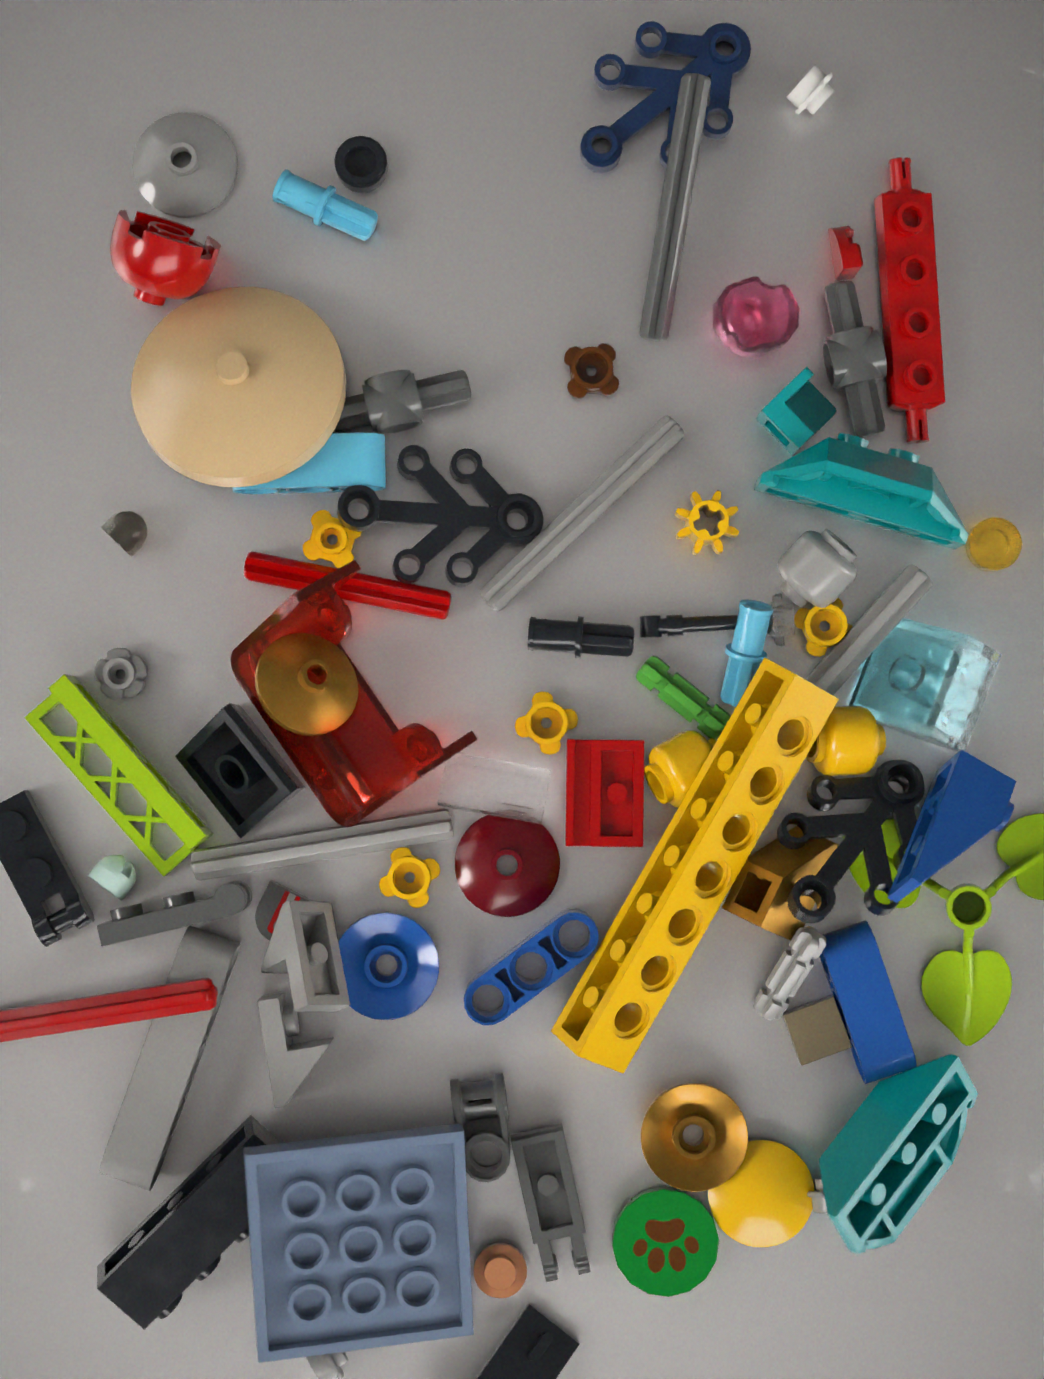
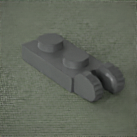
M557 1124L510 1135L533 1244H538L546 1282L558 1280L557 1274L559 1272L557 1258L552 1251L550 1241L570 1236L573 1263L574 1267L578 1269L579 1275L590 1273V1265L583 1238V1233H586L563 1125Z

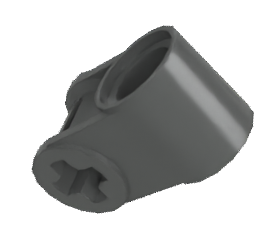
M496 1073L492 1080L462 1084L459 1079H451L450 1091L455 1124H461L464 1130L466 1172L471 1178L479 1182L497 1180L506 1172L509 1166L511 1151L507 1123L509 1121L504 1074ZM491 1098V1100L468 1102V1101H471V1100H479V1099ZM491 1141L500 1148L502 1157L496 1165L482 1167L473 1160L472 1148L478 1142Z

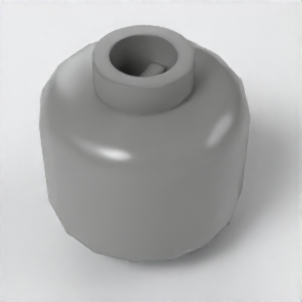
M825 529L821 534L816 531H806L778 561V570L785 580L779 588L800 608H804L808 602L816 607L825 608L833 604L857 577V570L853 564L857 555L846 543L828 529Z

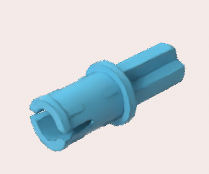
M286 169L281 173L273 191L272 198L274 202L281 203L314 218V225L321 226L325 223L360 240H367L375 230L378 214L367 207L336 194V187L332 185L325 189L292 174L291 171Z
M746 599L739 602L740 608L732 643L727 644L725 647V653L729 658L720 697L723 702L735 707L759 668L760 663L764 657L767 658V653L763 650L773 608L771 605L761 601Z

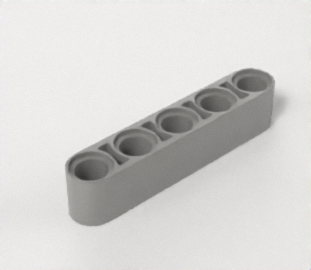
M191 925L187 928L179 945L166 984L210 978L214 986H217V1006L208 1011L152 1020L104 1152L99 1173L151 1191L234 968L240 943Z

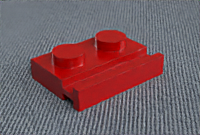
M567 739L565 846L643 847L644 740Z

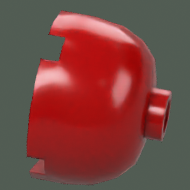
M120 210L111 236L110 255L112 265L120 278L135 287L133 294L135 298L149 304L163 306L166 298H187L196 294L207 283L215 266L221 245L209 236H207L205 245L190 239L194 229L184 224L138 211L134 221H130L127 211Z

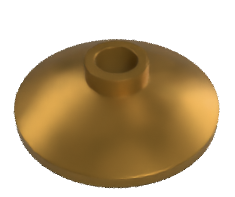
M309 633L285 635L270 644L257 663L255 687L260 703L277 724L293 733L318 736L332 732L346 722L356 706L358 682L354 668L347 656L336 645L325 638ZM307 671L314 673L318 677L320 684L312 683L308 679Z
M686 1083L663 1092L650 1105L641 1127V1146L646 1162L659 1179L676 1189L700 1192L722 1185L737 1172L746 1155L748 1129L740 1108L725 1092L707 1084ZM689 1125H698L703 1130L701 1139L695 1143L687 1142L683 1138V1132Z

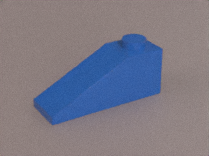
M962 749L940 767L935 773L887 898L898 903L992 830L997 832L1002 830L1014 810V804L1009 801L1017 781Z

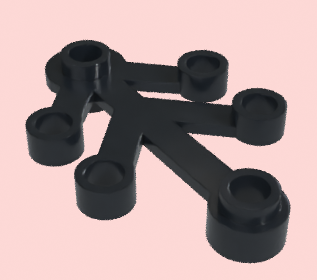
M418 445L407 446L400 452L397 460V469L404 478L416 480L436 503L379 500L371 488L363 485H354L343 491L337 505L339 521L344 527L352 531L368 530L375 522L437 526L412 549L402 550L396 555L392 565L393 574L397 580L406 584L418 581L424 573L425 565L467 528L490 529L469 551L452 555L446 564L445 575L448 581L458 587L467 586L474 581L478 568L505 544L512 546L529 544L541 532L544 521L542 510L533 498L521 493L508 494L482 466L483 463L480 455L476 451L467 448L461 449L453 455L449 465L450 474L459 483H470L490 507L469 506L433 467L427 451ZM408 455H417L421 458L423 467L417 471L409 470L404 464V458ZM468 458L473 461L475 471L471 474H463L458 470L456 462L459 459ZM353 503H362L366 506L368 515L363 519H354L350 516L348 508ZM511 513L521 514L525 519V527L513 529L507 522V516ZM404 558H412L417 562L419 570L413 575L404 574L399 568V562ZM457 561L468 563L471 568V575L466 578L457 577L453 573L452 565Z
M890 760L881 764L871 777L836 779L833 776L820 775L813 780L806 795L809 804L816 810L829 811L835 807L839 800H874L864 813L806 817L801 813H790L784 817L777 828V837L780 843L789 849L802 848L810 839L845 837L816 875H807L800 878L790 890L787 899L788 907L796 919L804 923L813 924L822 921L829 914L836 901L834 887L862 850L870 887L864 894L866 908L875 915L884 916L891 913L899 904V902L896 903L890 900V904H882L878 902L874 895L875 890L884 891L889 895L893 884L881 825L892 812L900 842V847L893 855V864L898 871L917 822L914 807L921 801L925 791L923 775L916 765L906 760ZM889 782L899 783L904 790V794L895 792L890 787ZM817 787H825L830 790L832 799L820 797L817 793ZM787 825H797L802 830L803 837L791 836L787 830ZM800 897H811L815 901L817 909L813 911L806 909L801 904Z

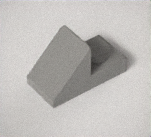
M289 900L282 904L261 966V973H288L295 1012H337L350 1005L331 902Z
M285 992L263 995L257 1001L274 1108L285 1107L334 1039L332 1037L293 1044L292 1036L299 1035L298 1015L294 1011L293 1004L286 1005Z

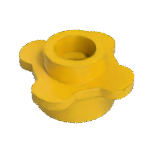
M327 510L315 512L311 517L313 530L310 540L303 544L304 555L311 561L324 559L325 561L333 562L334 566L338 569L348 568L354 561L352 551L355 546V539L361 536L362 531L357 532L347 529L338 518L332 517ZM330 535L337 536V542L333 545L327 541Z
M839 598L825 608L816 606L811 609L800 608L794 615V625L803 631L807 640L806 651L814 657L825 655L827 649L835 646L853 627L847 623V618L842 611L843 603ZM825 621L829 624L828 631L820 629L819 625L821 622Z
M538 692L533 696V705L527 714L516 720L515 730L520 737H530L537 742L544 754L551 755L560 750V740L568 730H572L577 726L578 717L573 709H563L556 704L550 693ZM544 718L551 720L552 724L549 728L542 727L541 721Z
M407 847L396 848L390 855L392 865L388 874L379 881L380 891L387 897L396 895L401 899L407 900L413 908L423 907L429 900L427 891L431 881L440 874V866L433 858L423 860L412 855ZM411 872L414 874L415 879L413 882L405 880L406 873Z

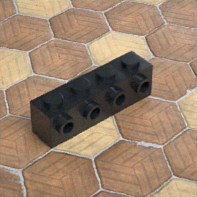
M250 1115L97 1266V1289L144 1330L157 1317L160 1319L166 1318L181 1301L182 1292L195 1279L202 1281L207 1278L219 1264L221 1254L234 1241L240 1243L249 1237L243 1148L280 1144L281 1142Z

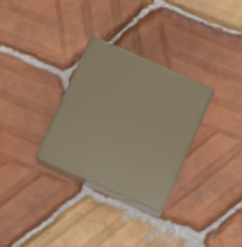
M832 995L791 1009L782 1015L799 1063L802 1066L852 1048Z

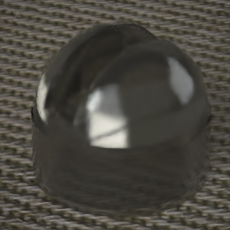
M122 511L116 513L101 527L131 557L146 542L147 525L142 516L135 512Z

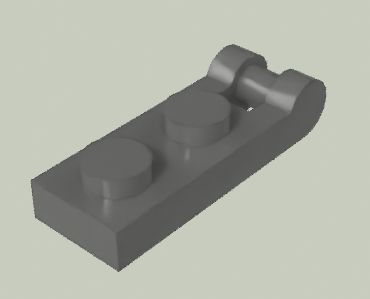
M231 881L220 886L215 891L214 896L195 900L194 892L189 891L162 898L164 906L162 909L143 913L142 904L138 903L110 910L112 920L97 925L101 947L233 916L250 905L252 891L245 882Z

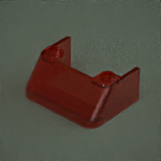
M356 560L293 593L232 651L230 657L233 674L328 815L336 823L344 827L356 825L478 740L473 731H470L443 749L437 735L419 723H410L399 730L349 658L341 643L351 634L352 616L348 605L339 597L336 591L361 569ZM293 633H309L320 636L336 645L351 662L358 682V698L352 714L339 728L318 736L296 734L277 724L263 708L256 692L255 671L263 652L280 637ZM307 671L308 679L314 684H320L318 677L314 673Z

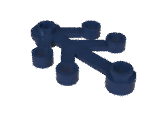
M649 21L643 23L636 32L635 48L641 56L652 59L665 53L695 59L682 70L628 65L615 54L601 56L594 68V80L601 89L613 91L619 87L652 90L654 92L611 126L598 125L586 131L580 145V157L584 165L598 173L612 170L621 159L622 145L670 108L667 139L663 142L659 154L660 163L666 169L668 161L666 151L670 148L680 82L685 73H697L707 77L711 75L709 106L706 108L703 134L713 140L726 137L733 124V114L729 109L732 76L744 69L751 53V44L747 34L740 27L731 23L715 24L708 28L702 36L666 32L660 23ZM647 33H654L660 38L661 42L656 47H647L643 44L641 38ZM727 41L733 45L734 52L728 56L721 55L717 52L715 45L718 42ZM606 65H612L619 70L620 75L616 79L607 80L602 77L600 70ZM712 114H719L724 117L726 126L721 129H714L709 126L707 118ZM598 138H605L611 143L612 147L606 153H597L592 148L593 141Z

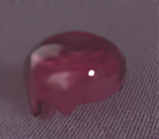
M758 276L749 277L726 286L713 305L714 332L729 351L746 358H759L778 351L788 342L799 325V306L791 290L785 284L778 286L765 284Z

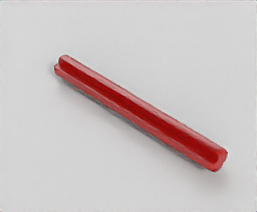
M201 978L0 1010V1042L208 1011L217 1006L218 990L217 986H214L212 979Z

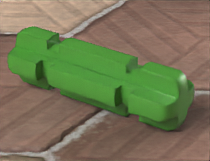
M653 655L648 658L637 672V681L650 691L656 688L660 692L657 697L691 723L693 719L699 723L696 728L708 738H717L731 717L730 714L718 704H715L713 707L707 702L710 698L678 672L674 676L669 673L670 666L658 656Z

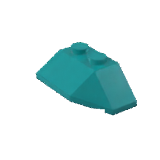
M839 433L837 439L828 437L763 472L756 480L754 487L756 491L951 549H957L965 545L968 538L966 528L932 467L919 464L920 457L909 451L890 448L888 454L868 449L869 441L858 436Z
M949 1054L879 1081L818 1159L827 1215L850 1252L861 1254L866 1252L867 1249H877L894 1243L953 1164L966 1129L968 1108L974 1107L978 1092L959 1056Z

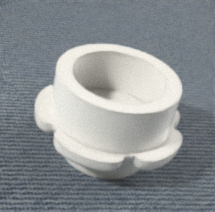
M814 65L786 97L798 108L795 111L797 115L805 108L813 115L835 91L827 84L833 77L831 72L826 75Z

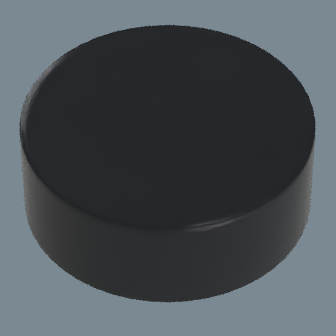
M355 136L343 142L336 152L334 162L337 176L341 183L349 190L366 193L375 190L384 182L388 173V161L383 147L376 140L366 136Z

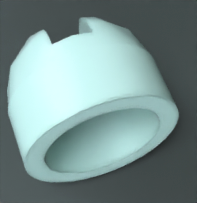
M122 855L105 856L88 874L91 879L121 901L132 889L136 880L133 864L131 862L125 863V858Z

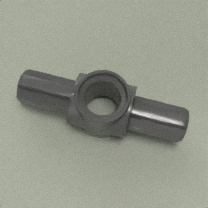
M838 281L826 286L824 289L833 332L823 342L824 364L831 387H836L837 391L846 392L855 435L858 437H868L885 430V422L876 383L884 380L883 377H886L887 374L885 349L880 333L877 330H873L871 326L864 327L855 284L852 281Z
M396 370L370 377L364 381L365 385H362L363 394L345 398L341 417L333 433L369 424L372 425L373 432L376 431L378 434L397 433L417 427L425 419L423 411L468 401L471 398L468 376L465 371L458 370L416 381L414 373H411L410 370Z

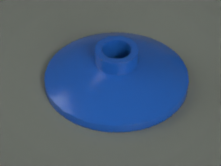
M376 913L358 920L343 933L338 943L350 1001L349 1006L353 1010L372 1019L394 1020L412 1014L429 999L438 980L439 956L433 939L419 923L397 913ZM386 954L393 956L397 961L396 971L391 974L382 973L377 966L380 956Z

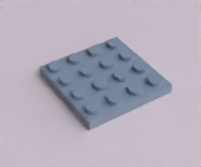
M461 1124L243 1148L258 1363L474 1335L464 1130Z

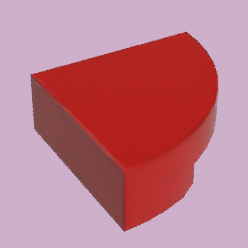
M850 226L829 228L835 281L854 279L863 266L860 245L853 243L854 230Z

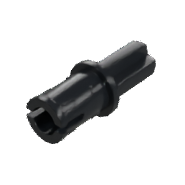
M578 616L577 621L536 619V617H531L528 629V651L575 653V658L581 659L582 654L628 657L633 652L635 633L630 625L584 622V617Z

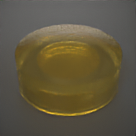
M997 517L985 519L973 526L968 533L965 544L966 554L971 563L977 568L988 572L1000 571L1011 566L1019 557L1022 548V540L1018 529L1008 520Z

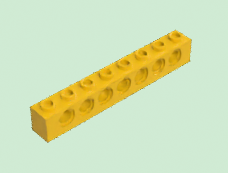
M764 657L551 1029V1032L578 1057L624 1074L713 917L719 910L740 870L745 865L748 856L767 823L772 818L790 783L799 771L813 743L826 724L828 717L839 700L838 698Z

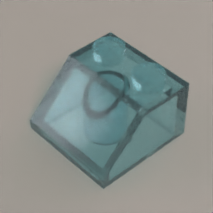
M903 618L866 659L849 706H862L869 709L875 717L877 724L959 752L962 749L966 751L1002 654L970 635Z

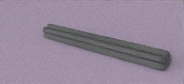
M685 73L680 82L639 331L640 336L644 339L665 341L669 336L711 84L710 77L702 74Z

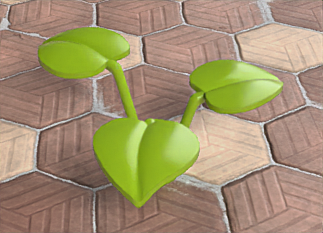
M1036 813L1018 818L1003 830L997 841V852L1010 868L1002 872L988 887L982 889L974 884L963 883L949 890L931 878L921 884L946 900L945 907L950 920L957 927L963 929V953L955 950H945L935 955L924 969L921 988L925 1003L932 1014L965 1046L975 1044L993 1029L1007 1007L1012 990V975L1008 964L1001 954L993 950H980L973 953L974 930L982 927L989 920L992 911L990 898L995 896L997 891L1014 876H1016L1018 887L1024 894L1037 900H1044V813ZM886 819L881 827L892 881L894 882L897 870L893 864V855L900 847L894 819ZM862 850L849 870L856 883L865 893L870 884ZM921 885L901 899L895 908L911 906L918 898ZM874 891L878 902L890 904V899L887 898L888 895L884 891Z

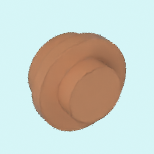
M494 1243L482 1249L476 1257L474 1279L480 1290L488 1296L507 1298L517 1293L524 1285L527 1277V1264L524 1256L516 1247L507 1243Z

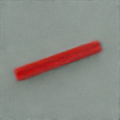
M254 551L248 553L244 565V577L250 581L437 619H446L450 610L452 597L451 593L446 590L406 584L387 578Z

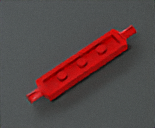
M899 157L888 161L891 190L880 194L874 199L883 341L887 362L886 387L888 408L905 412L906 443L916 444L930 441L928 438L927 410L945 403L932 193L912 189L911 159Z

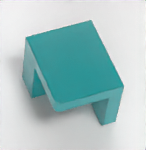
M808 367L803 369L756 417V420L792 456L836 414V408L810 382L814 373Z

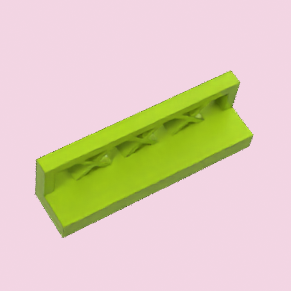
M64 674L48 688L52 694L24 718L163 877L167 876L194 850L209 839L213 832L76 676ZM61 703L77 721L76 737L57 736L43 718ZM87 732L91 738L85 737V733ZM63 742H76L75 755ZM85 743L97 744L112 761L111 776L91 775L84 767ZM120 771L125 777H120ZM98 781L111 782L110 795ZM119 783H131L147 801L146 816L126 815L119 807ZM133 821L146 822L145 835ZM154 823H166L184 843L167 860L153 845Z

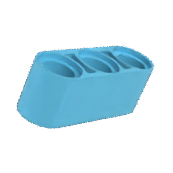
M332 433L316 455L293 472L267 483L246 487H232L234 493L240 494L343 492L354 485L367 486L373 491L385 490V435L378 433Z

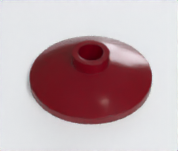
M500 811L480 818L464 833L455 854V874L463 894L477 908L495 916L514 917L531 912L550 896L559 877L560 856L555 840L539 821L520 812ZM511 855L517 860L518 867L513 874L504 875L499 872L497 861L501 856Z

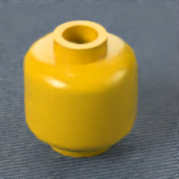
M835 706L805 758L808 762L813 763L815 768L824 775L865 774L874 767L878 756L884 753L886 747L885 730L881 724H877L871 711L865 707Z
M686 730L656 745L650 751L648 756L649 765L645 766L644 775L651 792L662 804L670 803L677 808L680 806L715 745L716 740L713 738L707 740L697 731Z

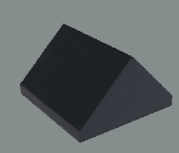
M229 703L223 707L175 756L240 839L305 788L244 709L237 704Z

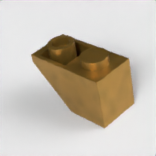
M798 826L788 831L793 837H803V832ZM778 838L747 858L745 865L740 870L727 895L722 909L791 941L796 931L801 927L804 928L806 923L796 919L790 912L787 902L788 894L800 878L807 875H816L839 844L826 838L810 839L802 848L789 849L783 846ZM808 896L800 897L801 904L806 909L812 911L815 901Z

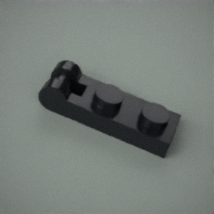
M24 790L1 802L0 861L31 918L37 937L44 946L48 947L61 940V933L74 926L81 929L93 923L94 915L29 790ZM60 893L65 907L52 914L45 900Z

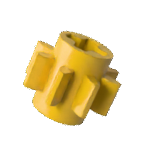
M719 490L714 493L711 500L702 501L701 496L694 491L690 495L693 505L692 510L677 508L674 515L678 519L685 521V528L676 534V540L689 537L694 542L692 554L695 556L706 545H711L713 551L719 555L723 552V544L720 537L724 535L729 538H736L739 534L735 527L729 526V518L739 509L737 506L725 509L719 503L721 499V491ZM699 511H704L707 517L716 515L719 519V523L713 529L714 535L710 536L706 529L697 531L694 527V524L700 518Z

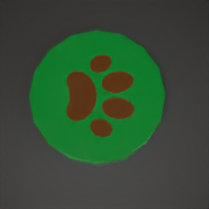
M658 1186L642 1190L631 1198V1201L624 1206L614 1221L612 1247L617 1266L632 1285L647 1294L671 1297L689 1292L707 1278L717 1260L719 1237L713 1216L700 1200L687 1191L668 1186Z

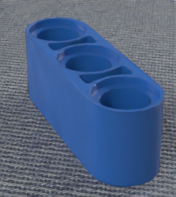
M579 909L564 910L474 976L468 983L464 995V1008L468 1016L476 1023L495 1025L506 1019L590 956L596 949L599 941L598 929L593 918L585 911ZM570 920L581 921L589 928L588 940L583 946L578 948L566 947L559 939L560 928ZM528 952L540 954L547 963L545 973L535 980H527L521 977L516 970L517 960L521 955ZM483 985L496 986L504 996L503 1004L497 1010L491 1012L480 1010L473 1000L474 992Z
M864 920L823 934L826 938V946L819 957L852 1046L850 1049L863 1082L868 1084L917 1067L908 1033L877 942L868 922Z

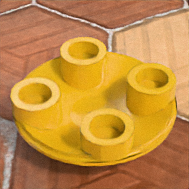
M771 1140L748 1141L746 1155L740 1168L725 1183L708 1190V1202L715 1221L729 1237L747 1246L771 1247L788 1241L804 1227L813 1209L812 1199L807 1197L808 1191H814V1183L807 1165L792 1149Z

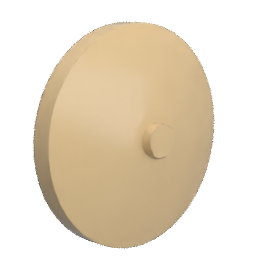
M231 287L211 291L197 296L174 309L159 322L146 338L135 361L131 381L133 410L137 422L153 451L164 463L185 477L220 487H246L267 483L281 478L304 465L316 455L334 432L341 417L346 398V373L340 349L331 330L322 318L307 305L289 295L259 287Z

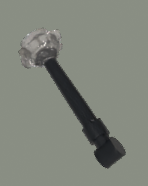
M778 593L772 597V601L769 603L773 608V614L770 617L767 635L774 640L777 646L783 647L785 646L784 636L795 635L793 603L783 604L782 594ZM658 615L641 616L640 637L658 638L662 637V634H667L668 637L683 636V633L735 630L738 615L696 617L666 615V618H661Z

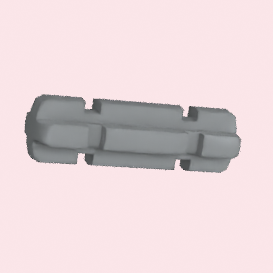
M811 926L801 927L796 931L789 944L791 951L785 949L766 980L767 989L761 988L754 1000V1009L767 1020L772 1021L774 1018L779 1019L782 1017L790 1004L788 996L794 998L814 966L812 958L818 959L826 946L825 936Z

